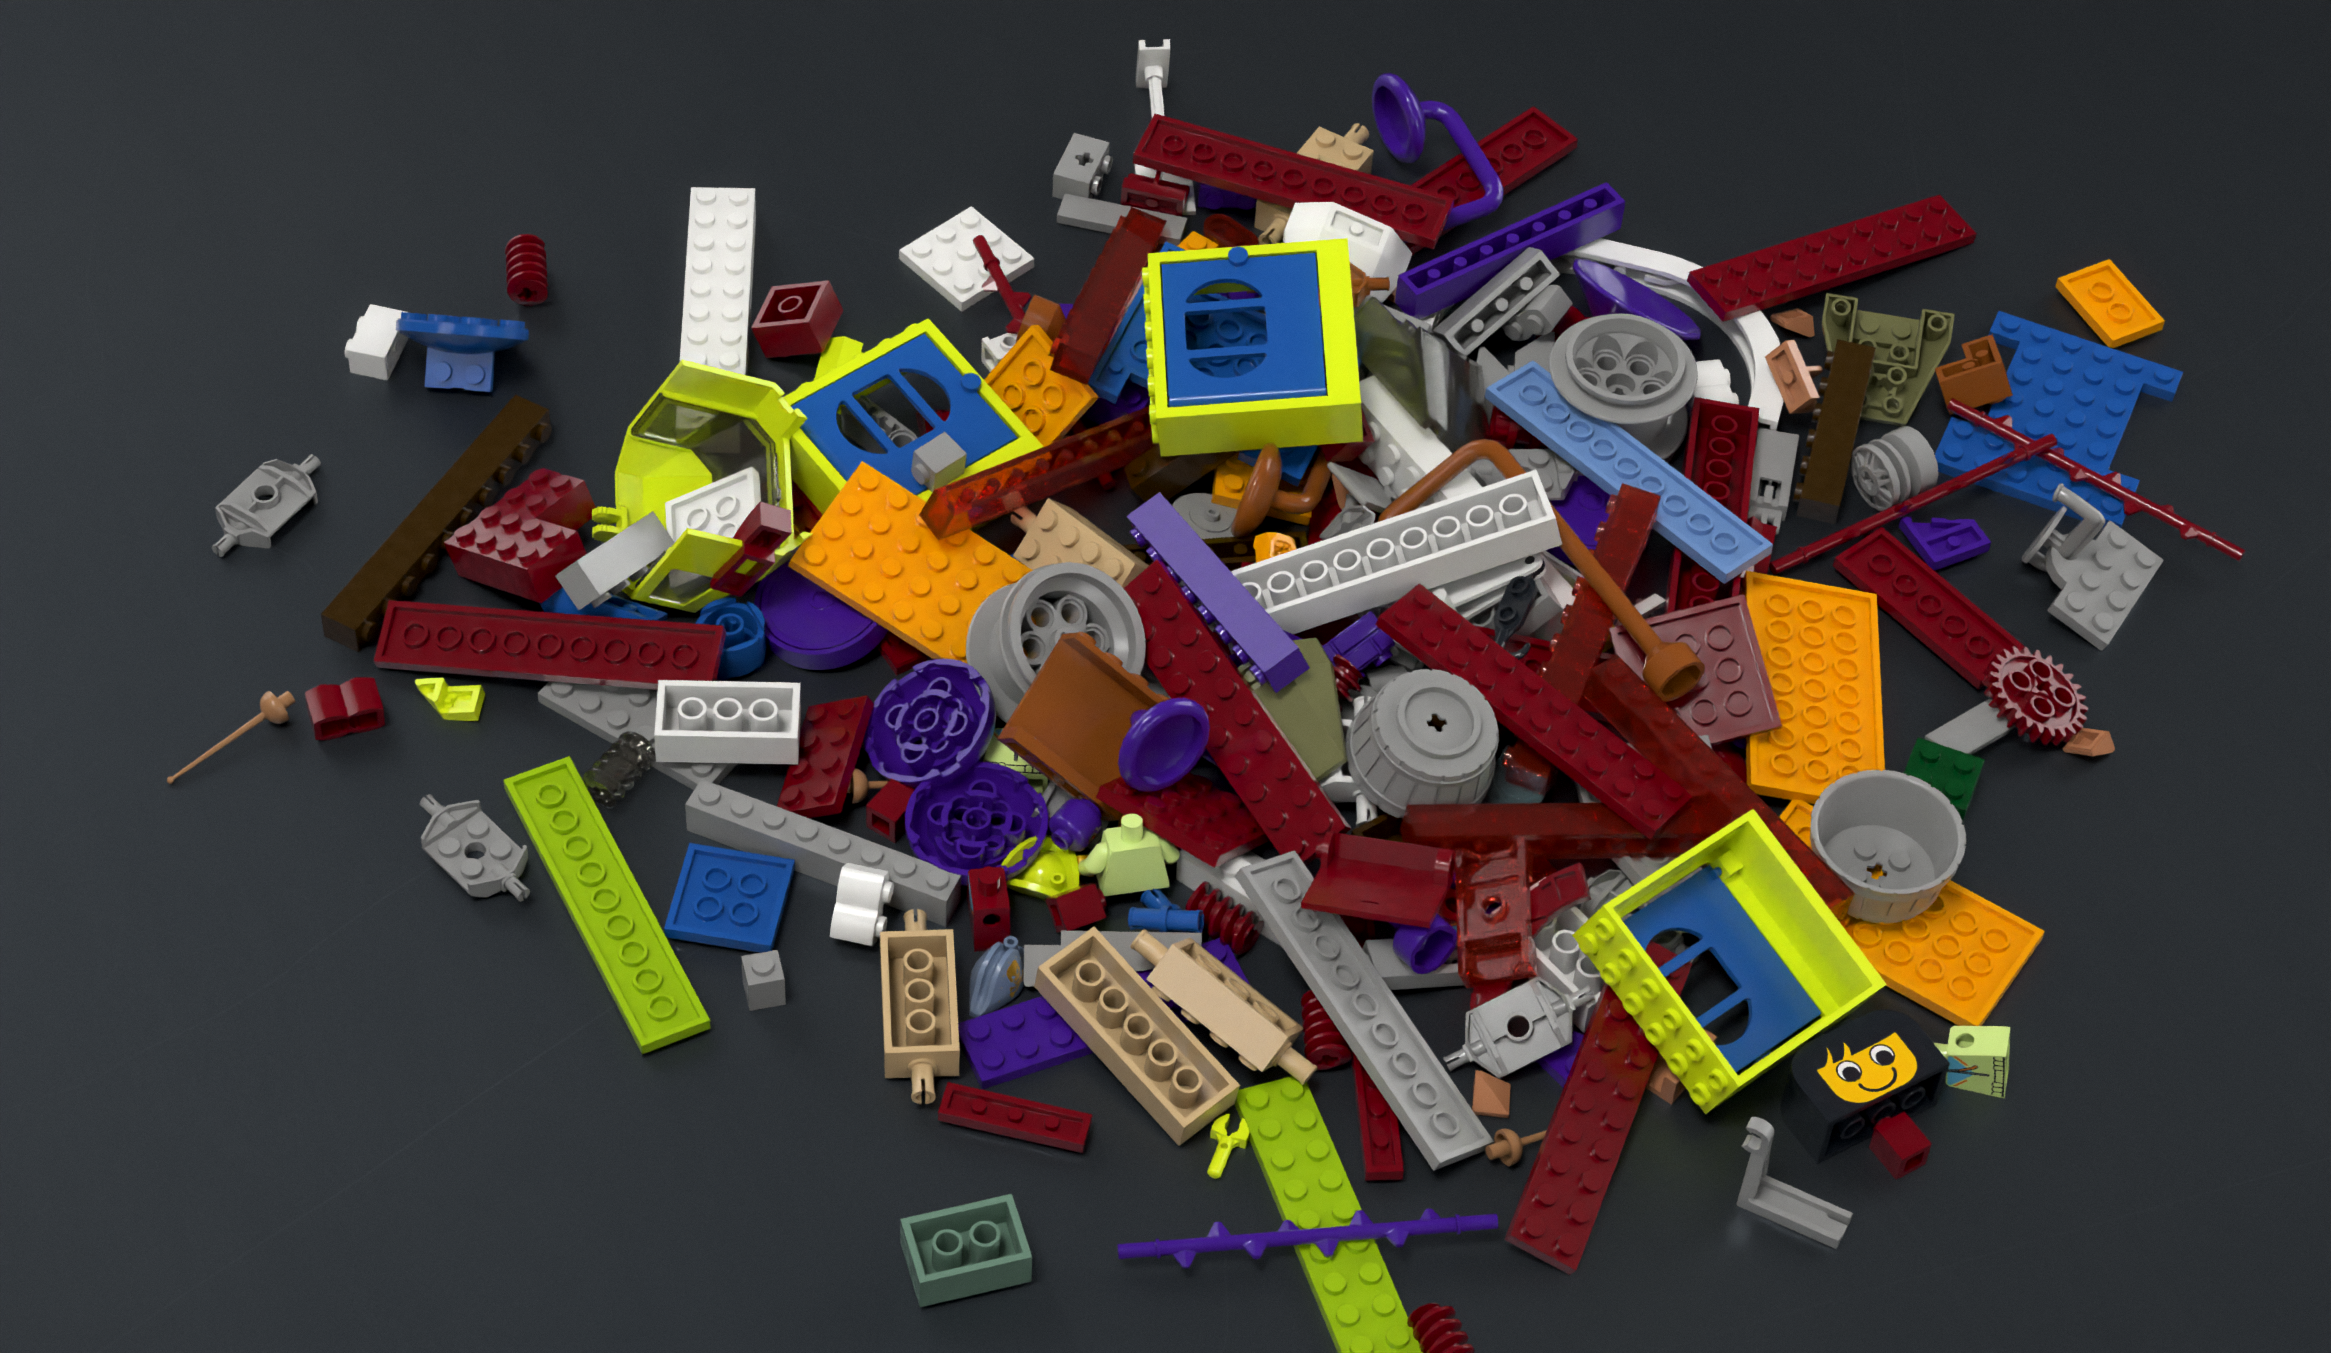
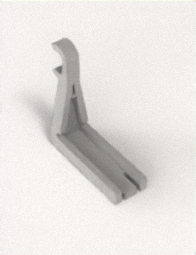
M1751 1117L1746 1129L1760 1138L1753 1134L1747 1135L1742 1144V1147L1751 1154L1737 1206L1837 1249L1851 1222L1853 1213L1767 1176L1774 1128L1762 1118Z

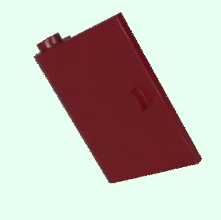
M1327 831L1324 838H1319L1317 841L1316 859H1321V865L1301 901V908L1430 928L1453 882L1456 869V851Z

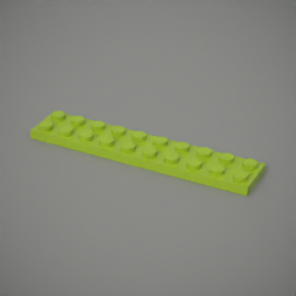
M568 756L504 779V789L641 1053H648L710 1029V1019L571 757Z
M1290 1076L1240 1089L1234 1105L1240 1119L1244 1118L1250 1131L1249 1141L1282 1220H1291L1299 1229L1349 1226L1355 1212L1362 1209L1307 1082L1302 1085L1296 1078ZM1374 1239L1339 1242L1332 1257H1325L1315 1244L1293 1245L1338 1353H1423L1420 1351L1418 1340H1415L1413 1336V1328L1407 1324L1408 1316Z

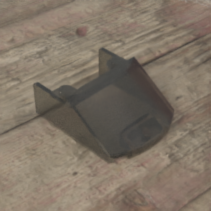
M1371 297L1354 315L1357 357L1425 430L1429 427L1437 435V439L1453 451L1474 440H1490L1482 366L1419 326L1417 328L1409 320L1406 319L1402 323L1377 298Z

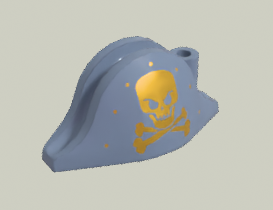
M1008 936L1004 939L1003 943H995L975 963L969 981L970 1016L976 1018L996 1011L1016 998L1023 989L1024 948L1018 946L1016 937Z

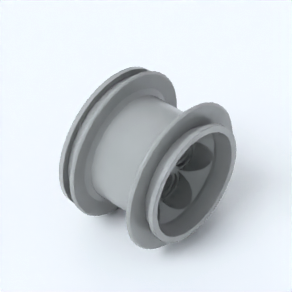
M1632 314L1595 316L1582 320L1565 330L1554 343L1549 357L1550 375L1559 393L1572 406L1583 413L1603 421L1616 423L1657 456L1669 463L1677 454L1687 434L1689 418L1685 404L1693 395L1698 380L1696 361L1688 346L1666 327L1650 319Z
M1081 563L1051 564L1027 573L1017 583L996 590L981 603L968 629L966 659L967 664L976 669L989 685L995 700L996 715L1006 723L1008 722L1062 634L1084 632L1095 639L1096 647L1104 653L1108 652L1118 657L1123 662L1122 667L1129 673L1141 674L1146 649L1141 617L1130 596L1113 578L1097 568ZM1031 616L1036 620L1037 626L1032 622ZM1023 647H1024L1025 650L1027 651L1028 657L1025 656V653H1024V651H1023ZM974 684L979 696L981 697L979 688Z

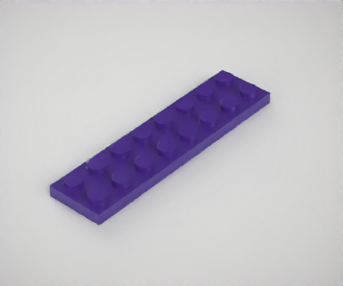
M1220 938L1201 944L1205 950L1249 984L1228 944L1223 946L1220 943ZM1153 969L1137 971L1138 975L1152 989L1154 985L1147 980V977ZM1043 996L958 1023L959 1043L982 1090L1094 1053ZM1161 998L1183 1023L1189 1022L1181 1013L1182 1007L1172 999L1168 1002Z

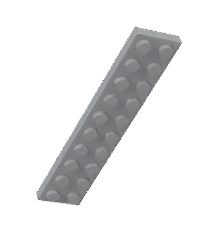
M1296 851L1240 868L1235 878L1433 1171L1483 1152L1486 1146L1493 1144L1494 1141L1339 914L1301 908V901L1314 878Z

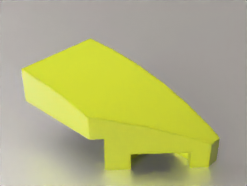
M444 678L415 680L418 690L443 719L456 721L479 720L485 692L481 685L448 686Z

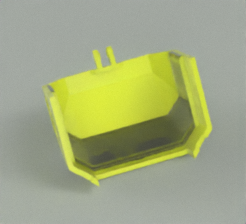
M682 359L628 426L615 470L616 509L606 508V506L592 509V520L601 523V525L598 524L592 527V538L605 543L652 511L666 529V502L744 469L753 467L759 473L761 502L791 510L792 534L775 550V563L756 582L762 580L792 558L801 544L813 534L804 531L794 539L790 438L808 418L799 408L792 409L782 397L785 393L775 382ZM687 528L671 547L663 551L651 567L646 565L648 570L641 578L632 582L628 577L631 584L622 591L634 600L696 613L708 603L730 595L710 589V582L713 575L742 547V540ZM747 559L735 572L746 574L757 562Z

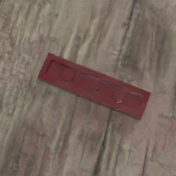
M947 1082L938 1110V1121L1083 1153L1092 1124V1114Z

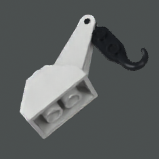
M1536 553L1428 590L1466 620L1500 601L1494 616L1495 637L1493 641L1505 649L1510 637L1524 625L1538 591L1535 580L1545 574L1547 566L1541 554ZM1398 600L1357 614L1361 618L1371 611L1378 619L1383 612ZM1526 643L1520 650L1509 653L1520 660L1527 655L1531 645Z

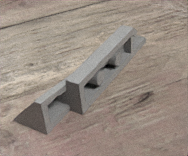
M1061 931V945H1024V985L1026 987L1034 986L1038 967L1087 931ZM1099 931L1136 972L1155 968L1152 963L1130 948V945L1140 932ZM1148 932L1168 949L1172 944L1187 938H1192L1200 946L1202 942V933Z

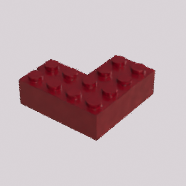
M542 468L531 473L529 479L517 488L507 491L504 497L493 506L482 510L479 516L468 525L458 528L454 535L444 542V545L458 576L543 603L562 588L555 575L587 554L576 530L592 519V509L596 507L584 480Z

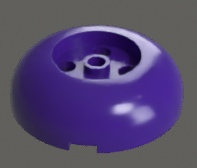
M945 658L929 660L913 666V672L899 681L894 678L882 690L874 702L864 736V747L869 754L872 766L887 780L892 778L913 789H916L921 782H931L933 786L949 784L972 769L984 755L991 742L996 725V705L989 685L980 673L969 664ZM974 684L979 688L981 697L979 696ZM918 740H922L921 745L915 744V742ZM950 765H953V766H951L950 768H948L947 770H945V767L950 766Z
M978 761L966 774L949 784L933 786L931 782H921L908 801L905 812V830L910 848L917 859L931 863L944 871L961 875V886L967 887V874L971 869L987 866L1003 867L1006 881L1024 872L1035 861L1044 846L1048 831V810L1041 793L1038 794L1028 784V778L1000 764ZM950 765V766L945 767V770H947L948 768H950V767L953 766V765ZM1035 808H1038L1039 814L1036 817H1031ZM991 819L999 821L1002 825L995 826L991 824ZM1034 836L1037 837L1034 846L1023 851V859L1009 868L1001 865L1006 856L1017 845L1026 839Z

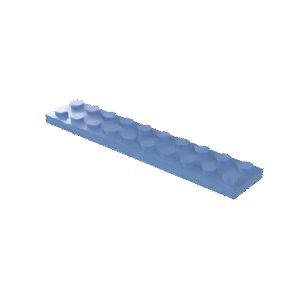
M1535 361L1529 362L1486 388L1485 398L1722 583H1727L1771 554L1773 544L1616 423L1594 418L1572 406L1559 393L1550 373Z

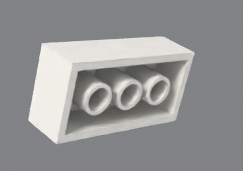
M658 680L654 732L656 762L798 765L801 722L800 683Z
M1539 882L1491 912L1487 938H1489L1494 927L1513 903L1519 898L1522 899L1527 893L1537 887ZM1574 906L1557 916L1539 932L1524 952L1517 968L1530 980L1539 976L1563 994L1568 993L1570 995L1589 985L1592 991L1590 993H1593L1595 1000L1577 1007L1576 1011L1573 1012V1023L1584 1033L1605 982L1598 969L1589 957L1581 951L1578 942L1572 936L1588 920Z

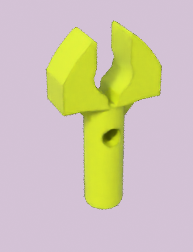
M1230 1114L1223 1115L1214 1121L1210 1138L1217 1140L1218 1145L1207 1170V1174L1211 1178L1218 1179L1221 1177L1233 1148L1240 1147L1246 1149L1250 1131L1244 1118L1240 1122L1238 1131L1231 1133L1230 1136H1227Z

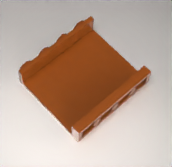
M1084 632L1062 634L997 740L1074 799H1087L1095 804L1101 812V820L1118 821L1123 814L1097 799L1096 795L1101 785L1121 777L1118 766L1119 750L1124 737L1131 727V715L1140 709L1148 710L1170 698L1153 692L1148 688L1149 683L1146 679L1138 674L1129 673L1122 667L1123 662L1118 657L1108 652L1104 653L1096 647V641L1090 635Z

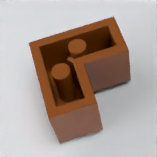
M1993 334L1961 344L1965 359L1935 368L1946 406H1948L1952 398L1975 408L1987 403L1996 404L2003 401L2006 397L2013 396ZM1948 410L1949 415L1955 414V413H1953V412H1951V411Z

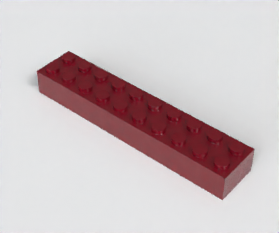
M1694 397L1687 429L1682 475L1747 524L1760 408ZM1673 545L1664 614L1738 596L1741 574L1724 584Z

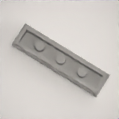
M1066 193L1057 213V223L1164 244L1166 241L1175 246L1182 242L1187 227V218Z

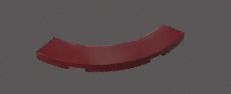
M1581 863L1561 869L1544 878L1538 883L1537 887L1532 889L1522 899H1517L1501 917L1485 943L1478 960L1473 993H1471L1470 1010L1510 991L1518 964L1524 952L1539 932L1566 910L1591 900L1584 867ZM1510 1022L1508 1024L1509 1033L1511 1032Z

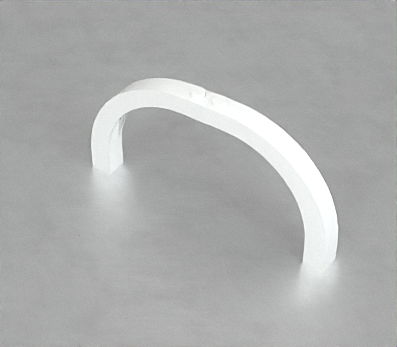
M1602 238L1550 260L1559 273L1575 274L1573 270L1575 259L1594 261L1634 279L1657 294L1680 301L1708 317L1729 336L1744 359L1751 384V397L1748 406L1760 408L1757 433L1758 428L1777 431L1784 400L1765 356L1780 345L1779 339L1761 311L1722 322L1687 282L1690 271L1703 267L1673 255ZM1453 305L1420 320L1431 324V330L1439 325L1444 315ZM1427 354L1422 359V362H1425Z

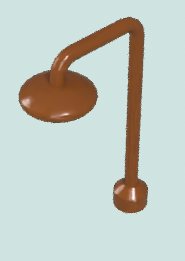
M1038 295L1033 296L1016 339L1017 342L1031 325H1039L1056 346L1060 343L1098 359H1101L1110 343L1068 326L1060 304ZM1267 443L1264 445L1253 468L1231 526V533L1234 537L1242 538L1256 530L1264 521L1270 508L1288 514H1304L1315 509L1321 501L1332 474L1327 468V464L1330 462L1326 461L1320 445L1318 447V456L1301 494H1291L1278 489L1282 476L1281 455L1276 444Z
M1488 439L1471 441L1457 449L1389 504L1380 514L1377 522L1417 509L1478 460L1485 459L1492 462L1505 479L1524 474L1526 471L1510 451L1499 442ZM1550 502L1562 541V545L1559 547L1647 655L1642 672L1643 680L1658 699L1663 702L1675 700L1686 694L1702 678L1705 665L1687 643L1663 642Z

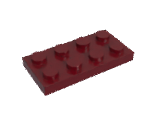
M868 695L808 706L800 731L798 765L790 764L777 807L806 818L841 813L874 707V703Z

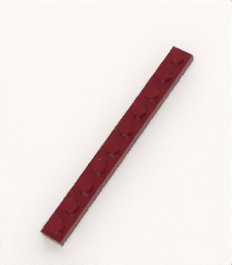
M1339 914L1361 948H1363L1366 940H1376L1374 920ZM1350 1048L1365 1181L1403 1179L1404 1169L1397 1116Z

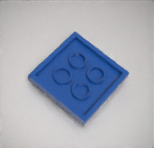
M689 843L665 923V936L667 938L760 953L773 951L795 871V860Z

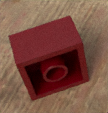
M829 280L772 286L751 329L766 358L788 357L801 354L813 355L824 352L843 312V308Z

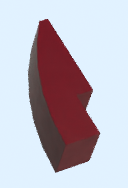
M760 501L749 513L733 537L734 539L742 540V547L713 575L710 589L741 597L775 563V550L792 534L791 510ZM747 559L757 562L746 574L735 572Z

